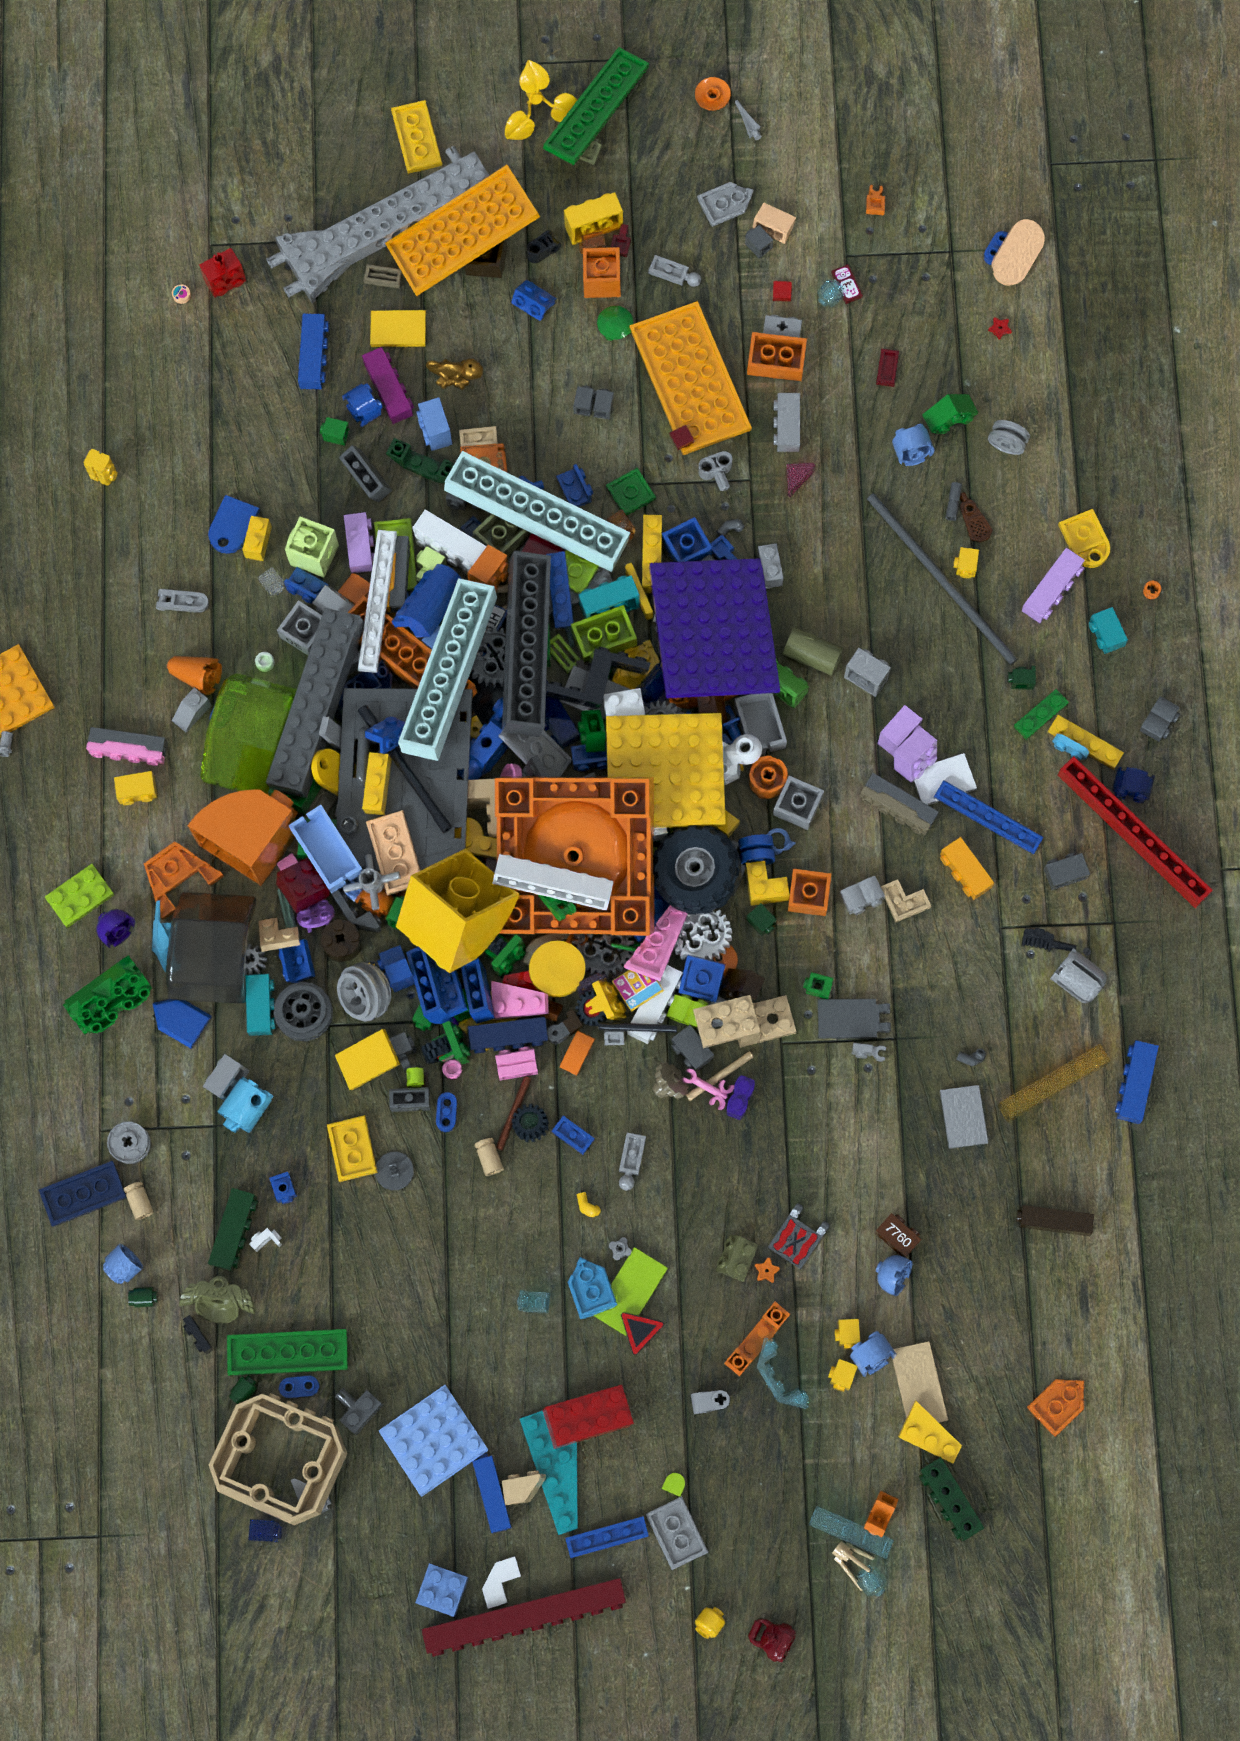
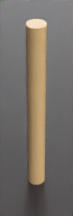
M750 1051L706 1080V1082L711 1085L716 1084L754 1058ZM698 1086L686 1094V1097L691 1101L706 1090Z

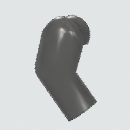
M740 519L727 520L716 533L719 536H725L731 529L741 532L744 529V524Z
M977 1049L976 1052L968 1055L960 1051L956 1060L969 1066H975L985 1060L986 1052L983 1049Z

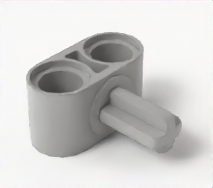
M723 451L701 459L698 467L700 478L704 480L715 478L720 491L729 489L730 485L725 474L732 469V455L729 452ZM725 460L728 464L722 465L720 461ZM707 466L710 467L711 470L704 471L702 468Z

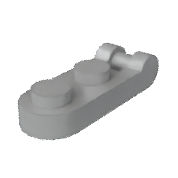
M167 589L158 590L159 602L156 603V609L200 613L208 609L209 600L203 593ZM171 598V602H166V599Z

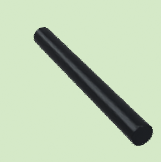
M599 1022V1030L677 1033V1025Z

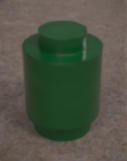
M139 1287L129 1290V1306H134L135 1308L154 1307L155 1303L158 1302V1291H154V1287Z
M249 1375L247 1377L242 1376L230 1390L229 1398L236 1404L249 1400L258 1389L255 1386L257 1382Z

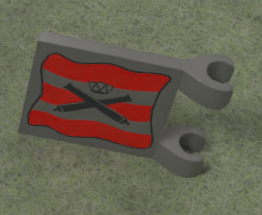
M797 1203L768 1248L801 1270L828 1230L829 1224L823 1221L815 1232L797 1220V1217L803 1210V1206Z

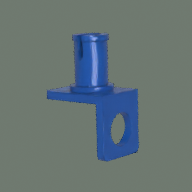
M728 705L725 708L731 718L730 721L722 725V732L728 731L734 742L737 737L742 735L738 728L740 717L736 718L731 707Z

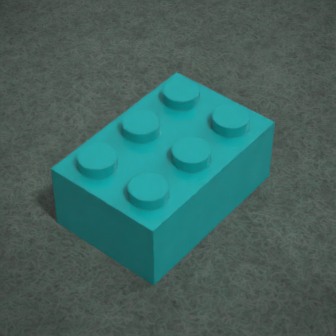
M632 575L621 576L611 583L604 582L597 588H588L579 594V607L584 619L624 605L626 612L640 608V595Z

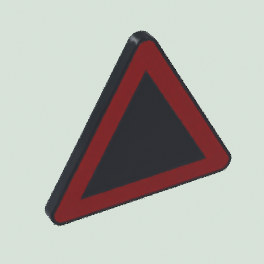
M626 1312L621 1314L634 1355H637L664 1326L663 1321Z

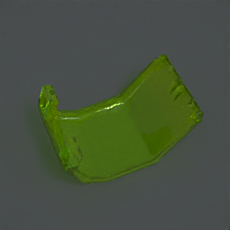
M236 673L226 678L218 693L206 732L200 774L203 782L212 785L219 783L220 787L231 790L237 788V791L261 790L269 795L270 787L266 784V780L297 689Z

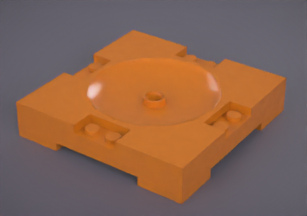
M501 776L495 778L497 861L499 854L510 855L514 858L527 859L535 863L548 864L552 867L565 868L573 872L586 873L590 876L603 877L614 881L607 911L573 903L576 907V912L572 915H566V918L562 921H558L537 894L514 889L519 893V897L510 917L499 934L557 933L650 936L654 933V777ZM572 850L579 854L577 861L571 858Z

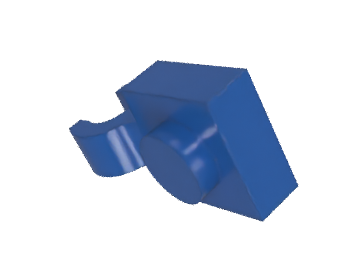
M723 535L710 543L713 548L712 554L718 560L737 559L732 554L734 547Z

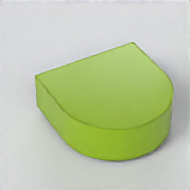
M672 1473L667 1476L662 1489L680 1497L685 1487V1480L682 1475Z

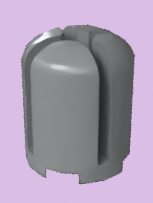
M1073 948L1050 979L1078 1001L1086 1004L1093 1001L1105 986L1107 975L1097 965Z

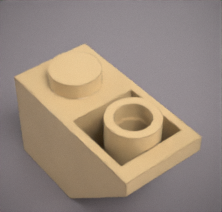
M539 1471L527 1472L525 1477H520V1474L509 1475L508 1480L502 1481L505 1505L530 1502L545 1481L546 1474H539Z

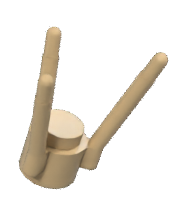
M841 1541L832 1552L836 1556L834 1560L840 1564L859 1590L863 1591L859 1581L842 1560L847 1562L850 1559L866 1572H870V1569L852 1554L856 1552L870 1560H874V1557L852 1546L849 1542L844 1543Z

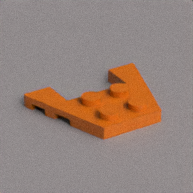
M175 841L144 863L155 902L157 900L160 901V917L162 920L177 911L166 894L196 872L202 875L209 886L224 877L219 870H216Z

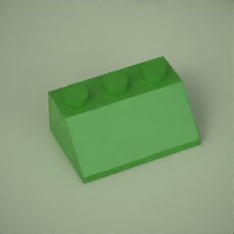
M776 659L780 692L774 694L794 709L808 693V683L801 677L797 678L793 675L790 668L787 666L783 667Z

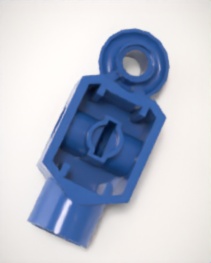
M503 697L495 703L492 709L495 714L491 717L488 724L482 726L479 731L481 734L477 739L474 738L470 742L468 780H479L482 775L490 772L509 748L498 736L502 731ZM488 743H492L491 746L486 748ZM464 769L458 770V776H460L463 780Z

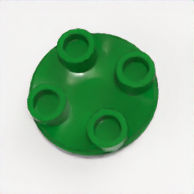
M621 306L605 308L597 319L600 333L609 341L622 339L631 334L630 325L634 324L631 313Z

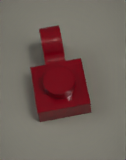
M621 224L619 235L613 234L610 248L619 247L620 256L623 257L628 256L631 238L627 237L629 225Z

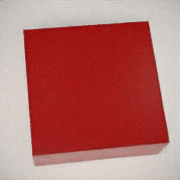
M773 281V301L791 302L792 282Z

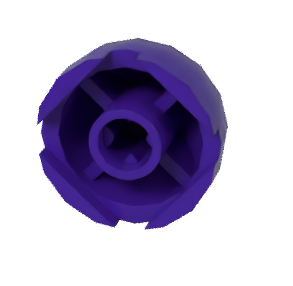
M112 909L103 912L98 918L97 935L107 947L111 948L110 945L116 947L131 934L129 929L131 926L134 928L135 920L124 910Z

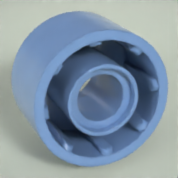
M119 1244L105 1257L106 1262L103 1264L105 1273L117 1284H122L124 1281L129 1282L143 1269V1265L138 1257L123 1244Z

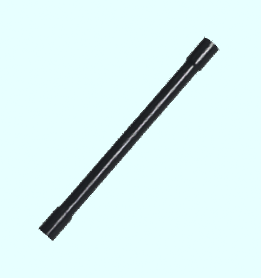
M367 705L358 709L357 712L370 728L378 724L376 717ZM394 748L387 752L428 809L443 833L448 832L452 825L439 810L399 751Z

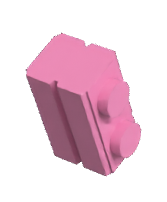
M528 1046L518 1048L516 1052L502 1050L499 1051V1055H495L500 1081L538 1074L534 1049H530Z

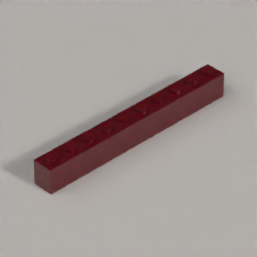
M618 1578L421 1630L427 1654L432 1653V1657L443 1655L444 1650L452 1648V1652L464 1649L465 1644L472 1643V1647L484 1644V1639L492 1638L493 1642L504 1639V1634L511 1633L512 1636L524 1634L523 1629L540 1630L544 1628L543 1624L551 1622V1625L555 1626L563 1624V1619L571 1617L572 1621L582 1619L585 1613L591 1612V1616L603 1613L604 1608L611 1607V1611L623 1608L622 1604L626 1603L621 1579Z

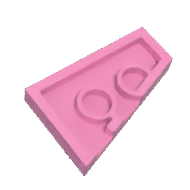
M491 981L494 1020L549 1013L548 994Z

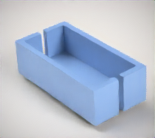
M320 805L306 814L311 820L307 823L302 816L288 826L330 892L334 893L343 885H346L345 880L348 879L351 882L359 877L363 869L324 808Z

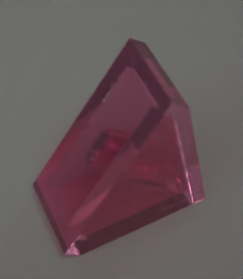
M814 463L786 464L788 497H791L815 472Z

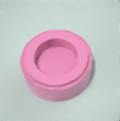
M450 1059L443 1064L442 1071L448 1079H457L462 1073V1066L459 1061Z

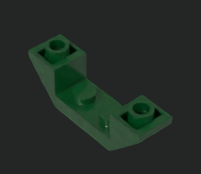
M393 438L386 452L388 457L404 469L437 483H445L455 464L446 459L441 463L412 451L410 444Z

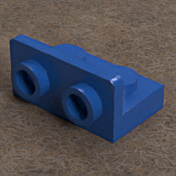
M577 464L573 465L572 470L557 475L556 479L567 502L580 507L592 502L591 495L593 490L590 484L586 485L584 481L586 478L582 468H578Z
M296 567L289 580L285 579L284 581L286 590L293 595L297 593L309 604H312L325 585L329 586V584Z

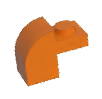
M880 1490L865 1522L864 1529L873 1535L883 1537L899 1499Z

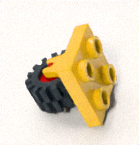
M598 980L592 983L595 991L585 992V995L582 994L580 996L581 1000L578 999L576 1002L579 1003L575 1007L578 1010L576 1015L580 1016V1021L589 1026H599V1022H606V1020L610 1019L621 1021L627 1018L625 1014L626 1008L617 996L618 990L614 984Z

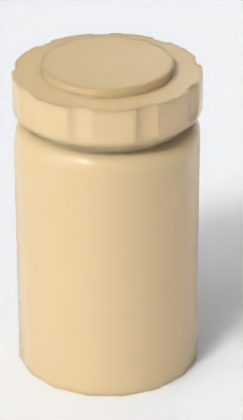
M486 1138L475 1143L485 1176H491L504 1170L493 1138Z
M135 1182L124 1188L135 1220L144 1219L154 1213L142 1182Z

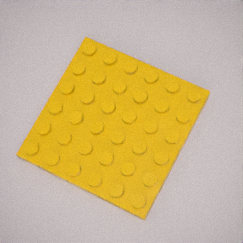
M721 713L606 716L608 777H654V828L726 825Z

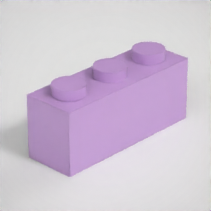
M366 512L344 515L351 573L372 571L375 553L371 552V547H374L373 536L369 535V530L372 529L371 518L367 519Z

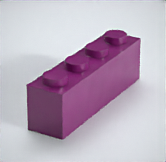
M380 347L362 355L366 370L392 424L413 416V403L410 398L407 399L405 396L407 391L404 384L399 383L397 379L399 374L396 368H392L390 365L392 360L389 353H385L383 348Z

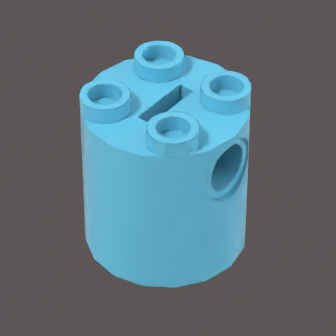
M243 1076L235 1084L217 1111L226 1118L223 1125L234 1133L239 1128L250 1133L274 1097L266 1090L258 1088V1084Z

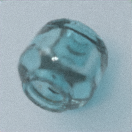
M835 279L826 280L817 290L818 301L825 307L827 305L831 307L836 306L844 297V287Z
M868 1565L867 1567L870 1569V1572L862 1569L857 1574V1585L865 1595L869 1597L875 1595L878 1597L885 1592L887 1579L876 1566L870 1567Z

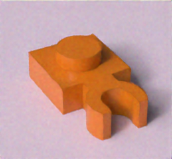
M870 185L869 195L866 198V214L884 215L885 196H882V186H880L879 191H874L873 185Z

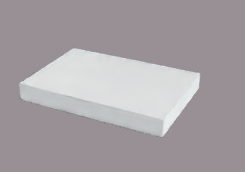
M964 753L935 762L924 770L923 775L919 779L913 781L920 801L927 805L939 802V800L934 798V795L943 780L966 793L977 789Z

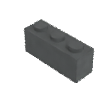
M352 445L339 457L370 499L380 502L392 491L361 449Z

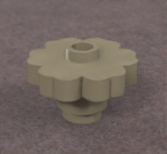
M664 1062L656 1067L655 1085H653V1090L658 1097L674 1096L676 1099H680L688 1094L687 1089L689 1085L682 1082L681 1079L685 1077L682 1076L681 1071L675 1065H669L667 1062Z

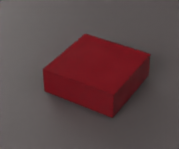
M686 425L669 433L677 450L694 443V438Z

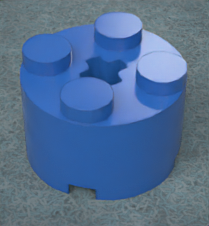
M367 383L364 385L359 384L342 395L343 401L347 399L349 403L346 407L357 423L361 421V427L379 417L383 408L380 401L372 396V389Z

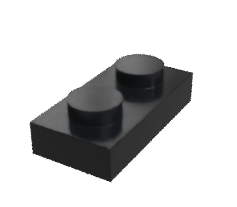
M189 1315L184 1318L185 1325L183 1327L189 1336L193 1335L196 1339L194 1344L198 1351H203L206 1354L213 1351L214 1349L193 1317Z

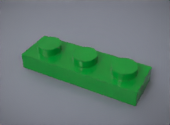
M1055 689L1014 724V728L1027 740L1064 709L1069 702Z

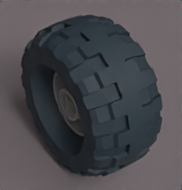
M693 825L682 828L678 827L660 841L661 844L657 850L655 849L653 855L654 884L659 894L669 905L688 914H707L719 907H723L731 896H734L739 881H741V860L734 844L721 831L711 826Z

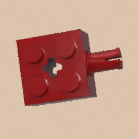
M232 248L222 253H217V255L214 254L212 258L199 264L203 279L214 298L225 295L230 289L240 287L246 281L242 265Z

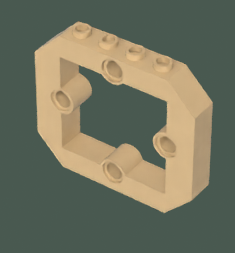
M272 1393L269 1396L260 1394L235 1406L209 1463V1467L219 1493L289 1524L296 1525L321 1514L347 1456V1451L339 1428L333 1424L334 1420L326 1416L320 1419L315 1416L316 1412L307 1408L304 1411L297 1409V1404L288 1400L285 1404L280 1401L281 1398ZM260 1412L283 1421L286 1426L294 1431L304 1430L326 1440L317 1461H310L303 1467L302 1474L307 1480V1484L296 1507L275 1499L272 1489L264 1484H256L250 1488L230 1479L241 1454L252 1452L256 1446V1440L251 1435V1432ZM299 1415V1422L293 1425L292 1419L294 1416ZM246 1437L247 1443L241 1447L240 1441ZM314 1468H318V1475L312 1478L311 1471ZM265 1490L266 1495L264 1499L259 1500V1493Z

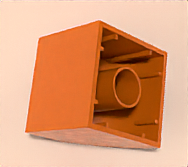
M243 790L227 794L211 802L195 815L187 826L201 848L262 886L277 865L276 863L279 862L286 852L287 847L296 838L288 825L296 821L295 817L298 812L291 807L294 802L278 790H274L270 796L261 790Z

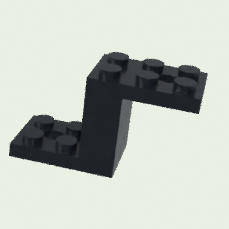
M605 647L595 648L590 654L582 692H580V688L570 686L568 689L562 687L561 683L552 681L551 684H546V697L598 709L602 705L610 667L644 675L649 670L651 663L646 662L647 659L636 656L631 658L624 652H617L615 654L609 652L610 649Z

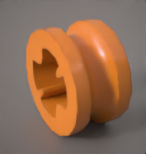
M1154 580L1147 582L1143 589L1144 596L1148 599L1157 598L1161 592V585ZM1151 586L1154 587V590H1157V592L1155 591L1154 594H1152L1151 591L1148 590Z

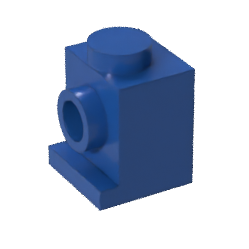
M289 1172L269 1178L278 1203L287 1204L297 1197ZM286 1185V1190L280 1191V1186Z

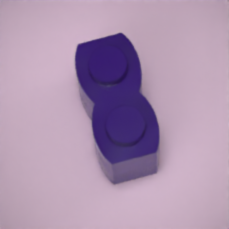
M741 1075L736 1080L733 1095L727 1104V1116L738 1120L744 1117L748 1101L754 1091L755 1082L753 1079Z

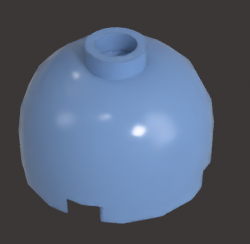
M892 1255L887 1257L884 1262L880 1261L876 1272L878 1273L877 1280L882 1290L891 1295L898 1296L905 1287L903 1285L905 1278L909 1279L913 1262L900 1255Z

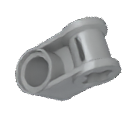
M723 1390L691 1394L694 1414L724 1409L730 1403L729 1395ZM719 1394H722L723 1397L727 1398V1400L723 1402L724 1405H720L719 1402H715V1399L718 1398Z

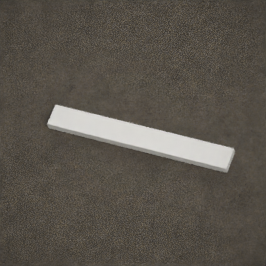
M378 530L358 671L378 672L397 531Z

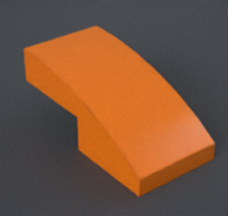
M578 1030L561 1062L560 1068L577 1076L595 1038Z

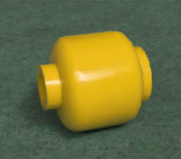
M709 1607L704 1608L695 1620L696 1631L706 1639L716 1637L725 1626V1620L722 1617L724 1615L723 1612L716 1607L713 1609Z

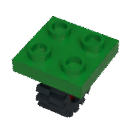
M499 934L486 948L485 953L493 960L491 965L496 975L502 979L504 975L511 973L513 965L517 960L523 959L526 954V948L522 938L515 934L509 941Z
M450 1021L442 1023L445 1030L444 1034L432 1039L431 1043H427L421 1048L425 1061L428 1064L440 1061L445 1062L456 1058L463 1065L470 1062L469 1056H471L468 1046L462 1042V1038H464L463 1032L460 1027L458 1028L456 1024L454 1025Z

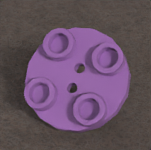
M321 900L300 911L296 919L298 924L307 928L308 933L312 932L311 928L320 927L325 924L327 926L333 919L335 911L327 900Z

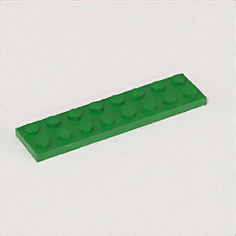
M618 47L543 144V149L575 165L649 68V63Z

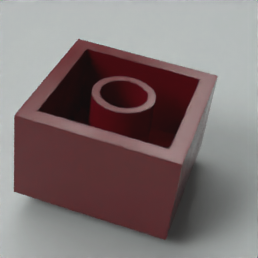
M309 858L277 872L276 885L296 913L329 897L330 890Z

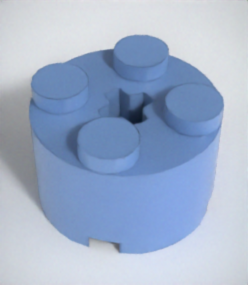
M917 424L908 429L901 428L895 432L896 436L893 438L892 444L900 464L903 462L905 466L917 465L926 461V456L929 455L931 457L934 454L932 441L923 424Z
M878 1331L872 1333L866 1342L862 1343L860 1341L852 1347L853 1351L850 1357L855 1365H857L863 1377H866L867 1372L870 1375L877 1372L889 1363L887 1359L890 1356L894 1359L897 1355L885 1336Z

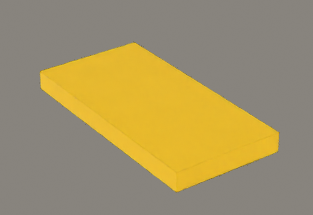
M426 100L391 108L407 173L443 166Z

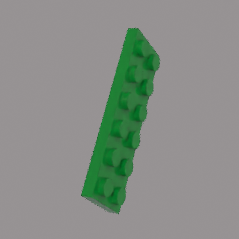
M347 1329L227 1335L228 1376L348 1370Z

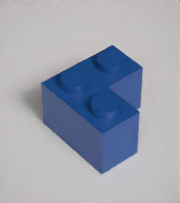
M400 945L379 953L380 960H377L381 971H386L384 975L388 979L390 988L393 989L394 993L415 985L413 975Z

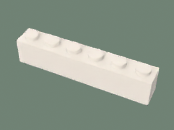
M499 854L492 884L607 911L614 881L603 877L590 876L586 873L573 872L565 868L552 867L548 864L535 863L527 859L522 860L510 855Z

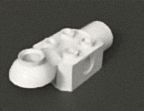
M750 734L740 735L731 745L722 741L724 786L740 779L741 770L739 764L749 765L759 759L762 754V745L757 737ZM744 745L751 746L749 751H741Z

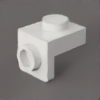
M268 1228L262 1233L260 1231L251 1238L252 1242L250 1243L256 1252L271 1239L279 1247L282 1244L279 1241L281 1239L280 1235L275 1230L270 1231Z

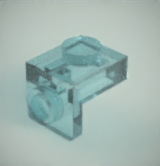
M520 1290L517 1299L518 1310L527 1313H548L550 1293Z

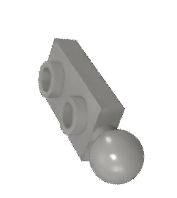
M657 255L654 256L648 270V274L681 286L684 280L692 287H696L701 283V276L698 273L692 272L688 274L689 267Z
M632 1133L626 1134L619 1172L625 1173L619 1180L620 1188L625 1191L631 1190L634 1187L635 1182L632 1175H639L646 1136Z

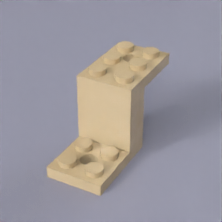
M495 779L468 780L467 809L487 808L488 820H491V822H487L489 837L497 838Z
M747 995L693 1009L703 1048L738 1040L741 1048L796 1034L786 995L757 1003H752L751 996ZM770 1014H774L778 1017V1021L775 1024H770L767 1021V1017ZM713 1020H721L723 1026L720 1029L713 1028L711 1025Z

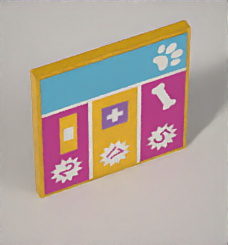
M631 970L612 980V983L631 1012L664 991L657 980Z

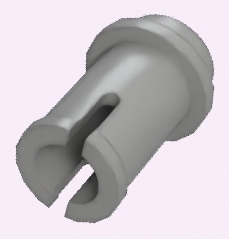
M6 731L1 733L0 756L8 757L12 753L10 748L13 733Z

